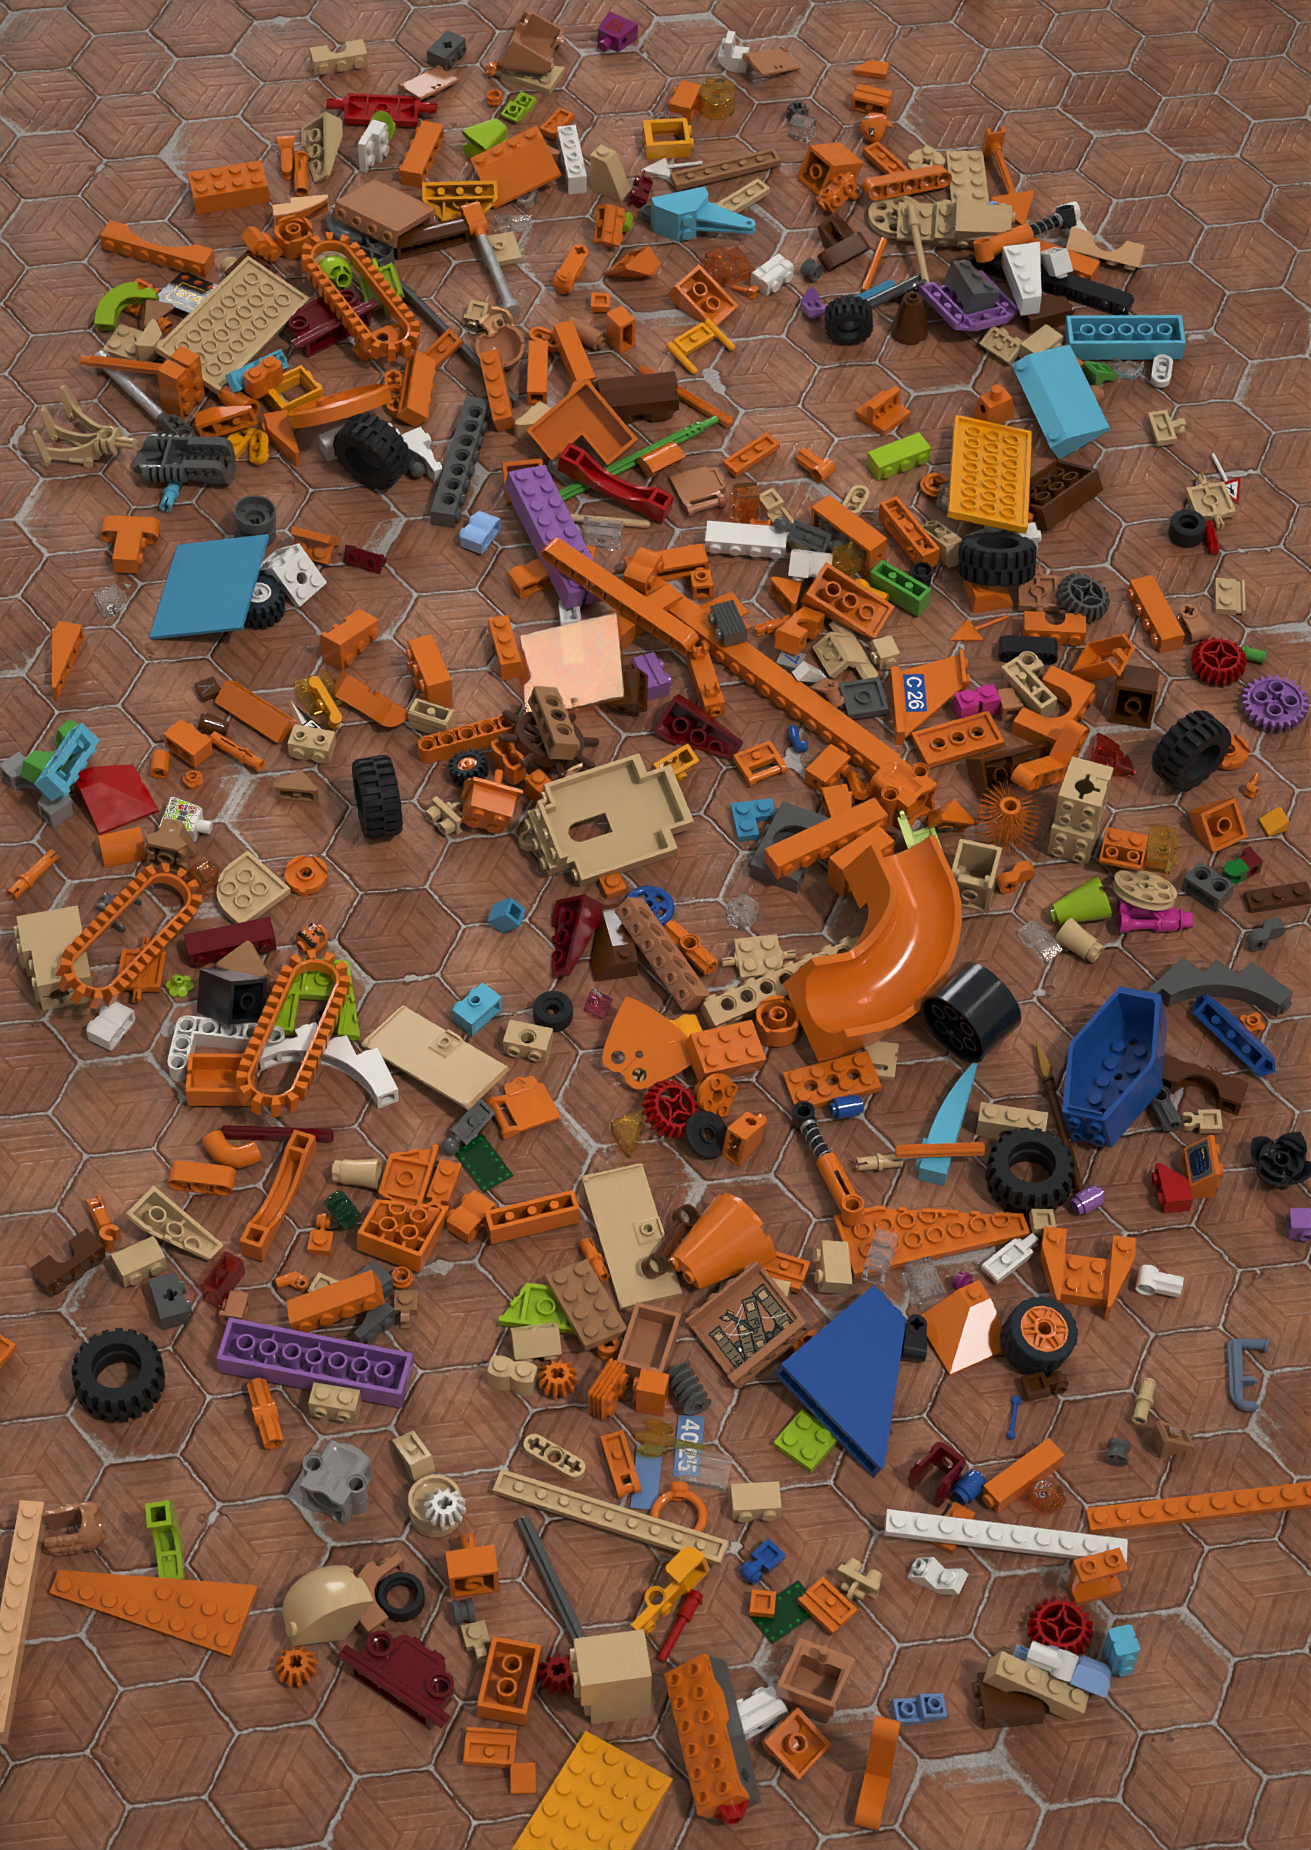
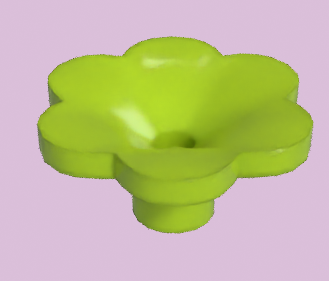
M176 974L172 977V980L166 983V988L169 990L170 996L185 998L188 996V992L193 991L194 985L189 976Z

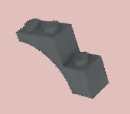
M373 1260L358 1272L357 1275L373 1270L381 1280L385 1299L394 1289L393 1277ZM385 1301V1304L373 1310H368L363 1323L354 1332L355 1342L368 1345L374 1343L380 1333L384 1330H389L396 1321L395 1309Z

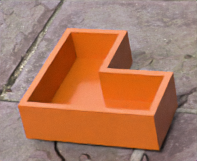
M587 378L526 430L553 462L559 458L568 443L574 445L583 436L608 466L612 465L639 441Z

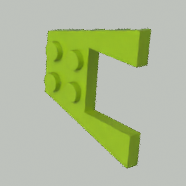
M334 960V967L344 961L348 967L347 975H350L349 995H347V1001L340 1015L338 1037L347 1035L349 1040H360L349 961ZM308 971L300 974L295 979L275 1026L281 1027L285 1035L294 1036L299 1000L328 1001L335 986L333 979L320 971Z

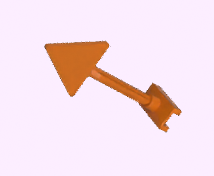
M1000 126V130L997 132H991L990 128H987L981 151H983L984 158L995 157L1008 193L1007 195L992 197L991 201L1006 203L1012 206V212H1015V222L1019 225L1025 224L1035 191L1030 190L1019 193L1015 191L1002 155L1006 134L1005 127Z

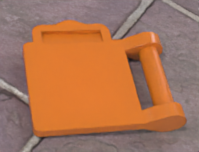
M534 1076L515 1078L513 1082L505 1084L503 1090L505 1095L493 1096L485 1101L496 1112L494 1116L501 1128L500 1133L505 1140L521 1132L560 1119V1114L544 1084L538 1083ZM505 1104L516 1126L509 1125L500 1105Z

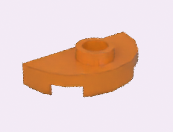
M849 771L846 777L854 798L867 800L870 792L869 783L866 782L864 784L858 779L859 775L857 773Z

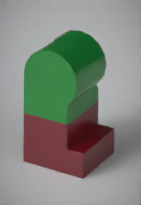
M1249 846L1242 851L1239 859L1230 860L1225 863L1221 876L1228 878L1233 884L1237 885L1258 874L1263 860Z

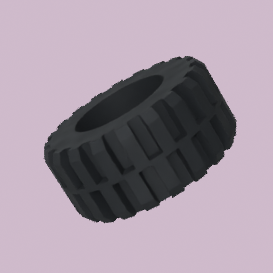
M368 413L354 415L334 437V454L338 457L340 465H343L344 470L350 473L352 478L359 480L361 484L368 485L372 489L383 490L391 488L405 473L411 463V453L408 450L407 442H404L402 435L398 434L393 426L391 427L387 421L379 419L378 416H371Z
M984 532L968 535L959 544L958 572L964 580L978 583V585L993 587L1022 585L1025 582L1031 581L1035 576L1037 547L1028 537H1022L1018 534Z
M1197 710L1193 713H1188L1169 728V731L1162 736V740L1155 747L1156 750L1153 752V759L1151 760L1153 771L1175 791L1184 792L1193 789L1194 786H1199L1202 781L1210 777L1209 775L1217 770L1218 765L1223 762L1225 755L1228 754L1232 739L1230 731L1208 711Z
M384 754L356 759L352 763L353 787L358 817L364 837L376 839L398 835L403 829V817L398 782L391 758Z
M1029 1127L1021 1128V1131L1014 1129L1009 1131L1008 1136L1006 1134L1002 1135L998 1142H995L992 1146L987 1163L986 1181L988 1191L992 1193V1198L997 1203L1000 1201L1001 1207L1005 1210L1009 1208L1013 1210L1012 1213L1025 1214V1217H1029L1031 1209H1053L1055 1211L1058 1206H1062L1066 1202V1197L1071 1192L1075 1173V1161L1071 1156L1072 1152L1069 1147H1064L1065 1142L1058 1137L1056 1139L1053 1133L1049 1131L1047 1133L1042 1132L1040 1128L1029 1130ZM1020 1162H1034L1044 1167L1049 1172L1050 1177L1042 1182H1026L1016 1177L1010 1170V1167Z
M115 1328V1331L111 1332L107 1329L102 1331V1334L99 1336L96 1334L91 1336L89 1343L84 1342L80 1346V1353L77 1352L75 1354L74 1364L71 1368L77 1399L83 1405L84 1410L89 1414L94 1413V1417L99 1420L107 1418V1422L112 1423L120 1419L121 1422H128V1418L134 1417L137 1419L142 1416L143 1411L149 1412L153 1408L152 1403H158L160 1400V1392L164 1391L165 1371L157 1345L153 1341H149L148 1336L140 1333L137 1335L136 1330L133 1329L123 1331V1328ZM115 1363H130L140 1369L137 1378L123 1387L110 1388L97 1382L99 1374L106 1367Z

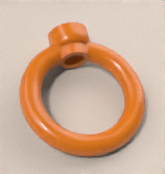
M682 1481L670 1483L669 1491L662 1494L654 1502L650 1516L660 1519V1511L666 1503L671 1500L676 1502L687 1500L696 1507L698 1512V1522L693 1530L703 1533L708 1521V1512L704 1502L698 1495L689 1491L688 1483Z

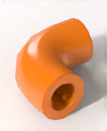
M219 1130L207 1134L202 1139L208 1154L215 1162L221 1165L240 1169L262 1161L261 1153L254 1140L240 1146H233L227 1142L223 1132Z

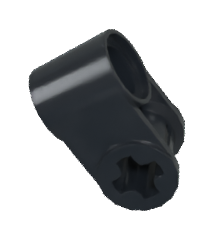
M913 1314L906 1321L900 1359L925 1362L927 1355V1321L921 1315Z

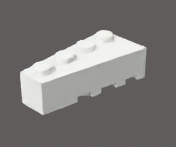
M1040 242L1003 246L1001 265L1020 315L1039 313L1041 304Z

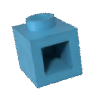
M511 897L493 904L488 922L502 933L514 930L521 926L526 909Z

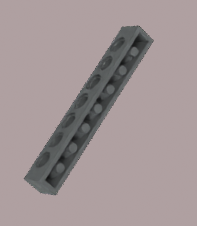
M466 396L430 511L431 525L455 529L456 522L461 519V506H465L466 503L465 492L470 490L471 480L469 479L474 476V463L479 460L478 449L483 447V433H487V420L492 417L489 399Z

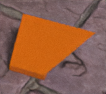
M955 799L928 814L929 828L938 825L939 829L950 828V831H952L954 826L958 828V832H963L975 825L972 817Z

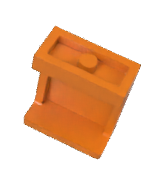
M1120 1547L1073 1560L1067 1587L1072 1599L1076 1601V1607L1122 1593L1117 1576L1119 1573L1126 1572L1128 1567Z

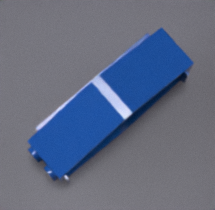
M1119 986L1072 1039L1068 1047L1062 1108L1070 1139L1077 1142L1093 1143L1100 1147L1112 1148L1160 1092L1163 1083L1167 1018L1161 994ZM1133 1042H1138L1137 1045H1130ZM1117 1077H1122L1121 1080H1115Z

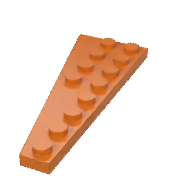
M58 1570L49 1593L70 1602L233 1657L259 1588L249 1584Z

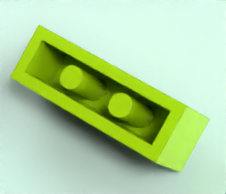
M919 432L869 451L866 465L875 478L880 481L929 462L931 447Z

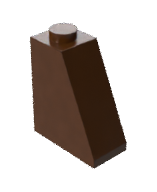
M1041 295L1039 313L1021 316L1018 310L1017 314L1028 334L1038 331L1045 324L1051 328L1065 325L1066 316L1074 315V308L1066 297Z

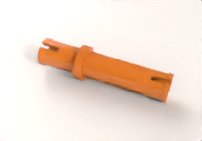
M216 731L210 735L212 745L237 758L239 763L246 764L258 772L264 769L266 761L254 755L252 750L237 745Z
M49 849L25 874H21L17 878L18 881L6 890L7 896L15 891L10 899L16 901L27 889L30 890L33 887V883L59 860L58 854L50 859L55 851Z

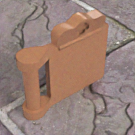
M704 466L670 476V481L688 517L694 516L696 512L717 506L720 508L726 506L725 497L721 493L725 492L726 484L724 476L719 473L717 468H707ZM712 497H715V498H716V499H712V500L705 501V502H702V503H698V504H695V505H692V504H691V503L698 502V501L705 500V499L712 498Z

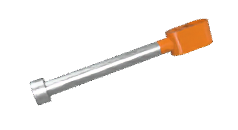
M479 201L460 206L461 216L469 227L470 236L475 235L503 302L501 308L508 310L513 318L519 316L522 308L519 301L513 298L488 239L486 234L488 232V223Z

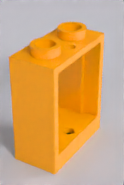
M687 118L643 120L646 160L663 159L665 157L666 159L690 157V151L694 149L693 138H690L692 136V127L688 125ZM683 134L684 137L683 141L653 142V135Z
M300 365L284 373L282 383L273 389H269L267 394L263 396V399L274 412L287 409L289 413L293 408L323 397L324 390L320 383H316L312 374ZM299 384H302L309 392L288 403L279 395Z

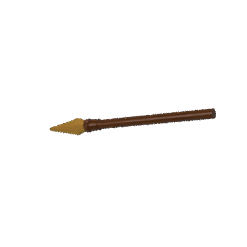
M1036 1041L1038 1074L1042 1078L1041 1082L1048 1095L1059 1136L1065 1142L1064 1147L1068 1146L1072 1152L1071 1156L1075 1161L1073 1184L1076 1193L1084 1189L1056 1094L1052 1066L1039 1042Z

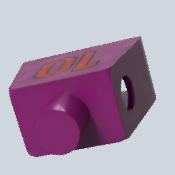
M610 11L597 30L598 48L603 52L607 51L608 48L620 52L638 38L637 23Z

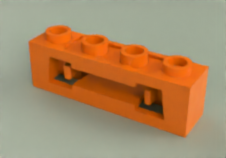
M898 496L881 502L879 521L914 564L926 562L931 567L938 565L940 548Z

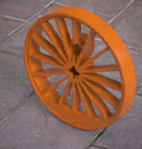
M380 383L348 389L301 404L293 408L287 416L294 429L337 421L375 409L392 401L390 385Z

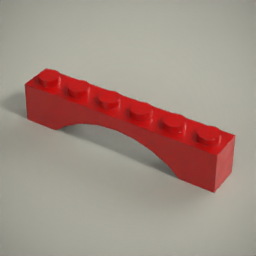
M568 443L559 456L558 471L661 524L672 509L673 495L657 487L639 486L618 478L600 466L585 450L571 443Z

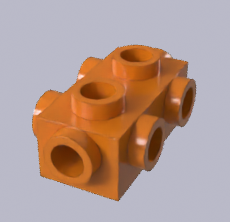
M850 172L846 174L840 173L833 177L830 184L818 192L816 197L817 206L822 211L834 213L848 198L856 201L859 195L855 193L858 189L855 177Z

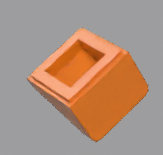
M535 1763L510 1764L511 1794H536Z

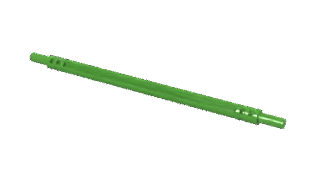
M713 416L701 423L696 422L604 469L616 476L638 465L639 463L636 458L672 441L678 445L703 433L704 429L718 423L719 420L717 416ZM577 481L559 490L563 501H566L591 487Z

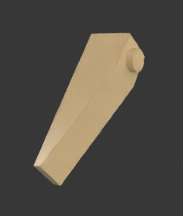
M326 111L301 127V144L306 149L308 160L310 161L309 168L313 180L317 184L330 176L343 136L342 120Z
M155 1186L125 1214L143 1231L208 1261L224 1246Z

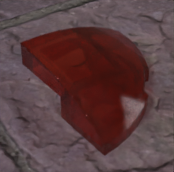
M1097 732L1090 761L1113 767L1112 776H1133L1135 774L1134 764L1129 755L1126 754L1124 757L1123 752L1119 749L1120 746L1116 742Z

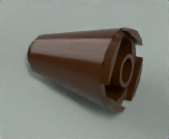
M908 292L904 295L891 324V335L897 338V342L900 344L917 345L919 341L923 339L925 341L929 334L923 298L917 292Z

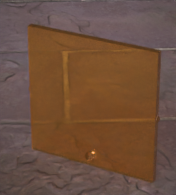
M617 612L520 636L526 713L532 712L528 700L534 686L557 687L568 712L625 698L622 665L623 653L621 652Z

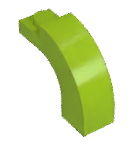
M128 282L114 287L105 294L97 307L94 321L98 330L115 331L123 309L131 304H142L146 299L159 301L157 292L152 288H143L141 290L138 282Z
M170 1500L145 1503L147 1528L152 1532L155 1542L159 1578L185 1580L182 1534L173 1503Z

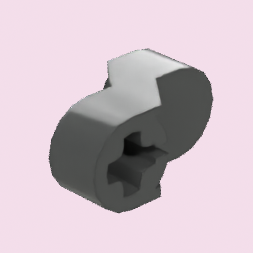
M1280 918L1267 919L1263 924V929L1249 933L1246 940L1252 951L1265 950L1269 940L1281 937L1286 932V929Z

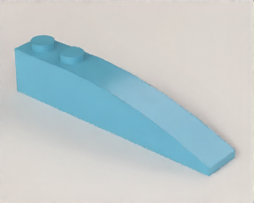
M972 1063L949 1092L937 1113L928 1139L924 1138L922 1144L957 1143L976 1076V1063ZM953 1156L919 1157L915 1170L919 1171L918 1180L945 1186Z

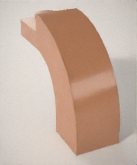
M398 1553L392 1557H386L379 1567L371 1560L357 1577L363 1579L373 1598L372 1604L357 1623L367 1639L373 1632L385 1631L389 1628L388 1616L377 1604L376 1596L381 1582L388 1575L404 1571V1560Z

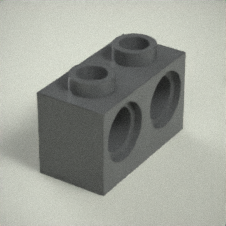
M1199 861L1184 877L1181 890L1217 913L1232 897L1235 884Z

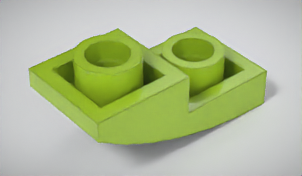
M520 91L514 102L509 101L501 116L518 123L532 110L537 103V99Z

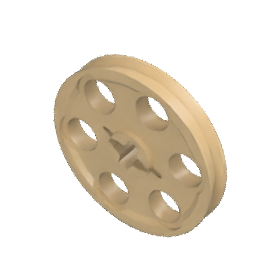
M906 195L874 201L868 213L870 227L883 237L896 239L897 231L890 230V228H897L898 205L894 203H919L918 201ZM878 207H884V208H886V209H885V210H878L877 208H878ZM875 220H883L884 222L877 223Z
M1120 870L1115 874L1114 881L1112 882V889L1117 896L1127 903L1142 909L1153 911L1168 910L1173 907L1177 897V891L1169 881L1144 870Z

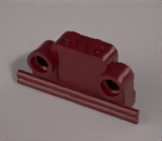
M343 289L339 291L366 327L371 326L370 311L380 307L379 302L372 298L362 303L354 290ZM319 297L298 308L296 314L292 315L288 320L290 335L293 339L290 343L297 350L301 348L302 353L307 358L351 336L348 328L343 326L342 320L336 317V312L333 313L330 309V304H326L324 297Z
M380 1630L373 1632L368 1637L367 1644L360 1653L348 1645H345L342 1651L339 1652L337 1657L350 1666V1674L353 1678L427 1729L431 1730L434 1725L442 1729L451 1716L444 1712V1709L453 1699L454 1680L446 1672L444 1656L436 1650L431 1651L426 1648L419 1638L400 1635L394 1640L390 1633Z

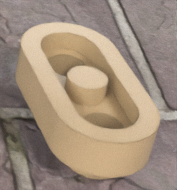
M863 485L852 487L842 505L859 517L869 501V489Z

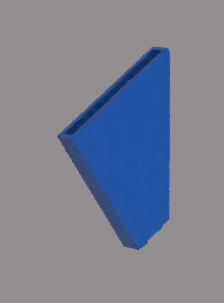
M874 1285L785 1360L774 1373L873 1478L885 1466L906 1318L900 1309L895 1307L886 1298L885 1294Z

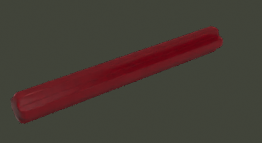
M223 1125L221 1129L226 1139L289 1141L294 1129L316 1136V1142H332L334 1139V1130L327 1128Z

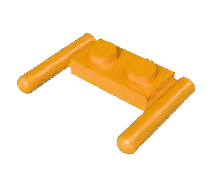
M706 319L704 323L698 324L675 338L673 342H669L666 348L694 375L698 369L686 356L714 340V337H717L729 351H733L735 345L710 319Z

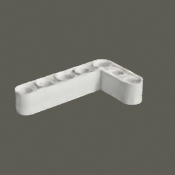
M189 1015L180 1017L176 1023L167 1060L171 1079L177 1082L186 1080L188 1074L189 1053H195L196 1045L245 1051L258 1024L242 1023L227 1025L212 1018ZM274 1027L266 1047L274 1046L285 1040V1033L281 1027Z

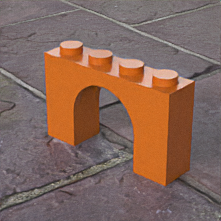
M1052 665L1042 678V683L1069 711L1061 717L1049 718L1023 707L1013 721L1011 733L1032 744L1049 742L1050 752L1065 723L1070 718L1077 722L1079 719L1083 720L1087 713V707L1089 705L1092 706L1097 697L1094 694L1096 685Z

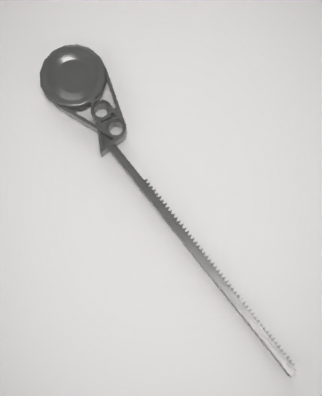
M334 209L329 212L326 218V230L333 232V239L340 241L342 234L349 236V245L354 242L358 244L366 242V247L359 245L360 250L363 249L366 257H369L371 260L376 258L378 267L389 263L394 264L393 247L334 219ZM400 280L405 298L442 335L448 329V325L446 326V323L413 292V289L411 290V287L409 288V285L406 286ZM464 342L457 351L483 377L480 359ZM508 388L512 407L515 409L520 406V401L516 394L514 395V392Z

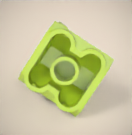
M497 118L461 131L468 141L461 147L469 158L508 140L507 127Z

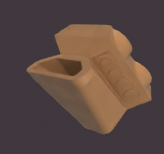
M166 818L162 821L159 831L145 835L146 844L144 850L148 853L146 862L148 865L152 864L155 870L158 869L161 863H170L169 873L176 874L179 867L188 872L190 870L189 857L197 854V847L182 821Z
M250 941L241 944L216 964V968L266 977V995L272 991L274 984L276 985L277 977L265 967Z

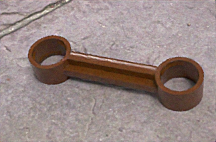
M684 1204L674 1210L672 1214L673 1225L655 1253L647 1256L641 1262V1270L647 1278L656 1279L667 1272V1258L684 1231L694 1226L699 1219L698 1211L694 1206ZM681 1211L687 1213L690 1219L689 1223L683 1220ZM651 1259L657 1263L659 1272H655L650 1265Z

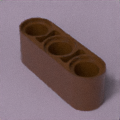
M857 232L825 249L817 255V258L824 266L825 271L829 273L861 256L871 247L862 233Z

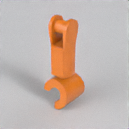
M295 135L277 136L281 153L282 178L284 180H291L293 178Z
M100 1194L90 1200L86 1198L87 1209L99 1231L100 1243L104 1246L105 1252H115L114 1240L118 1241L121 1239L119 1227L112 1224Z

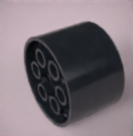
M973 962L962 963L921 1001L923 1019L934 1037L956 1057L969 1063L981 1062L1021 1024L1022 1017L1019 1005L1008 987L990 970Z

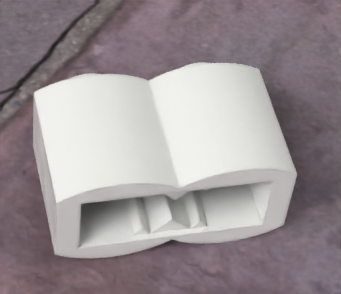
M116 1001L108 1007L104 1004L100 1008L99 1016L91 1020L87 1025L88 1040L110 1051L113 1050L120 1042L122 1036L133 1025L135 1021L134 1010Z

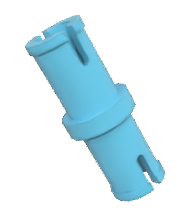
M181 481L169 482L168 486L164 489L163 499L159 505L162 511H165L166 506H168L166 512L172 510L174 501L179 497L178 491L182 485Z

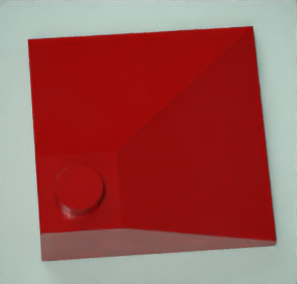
M133 764L94 766L78 773L79 778L74 783L75 791L99 835L159 812Z

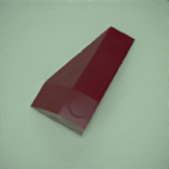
M680 694L673 697L652 731L669 743L682 746L689 744L691 749L701 750L733 760V755L738 753L744 744L743 740Z
M585 894L556 900L552 916V927L555 928V935L552 936V943L555 944V951L552 954L553 978L565 977L571 974L599 925L604 904Z

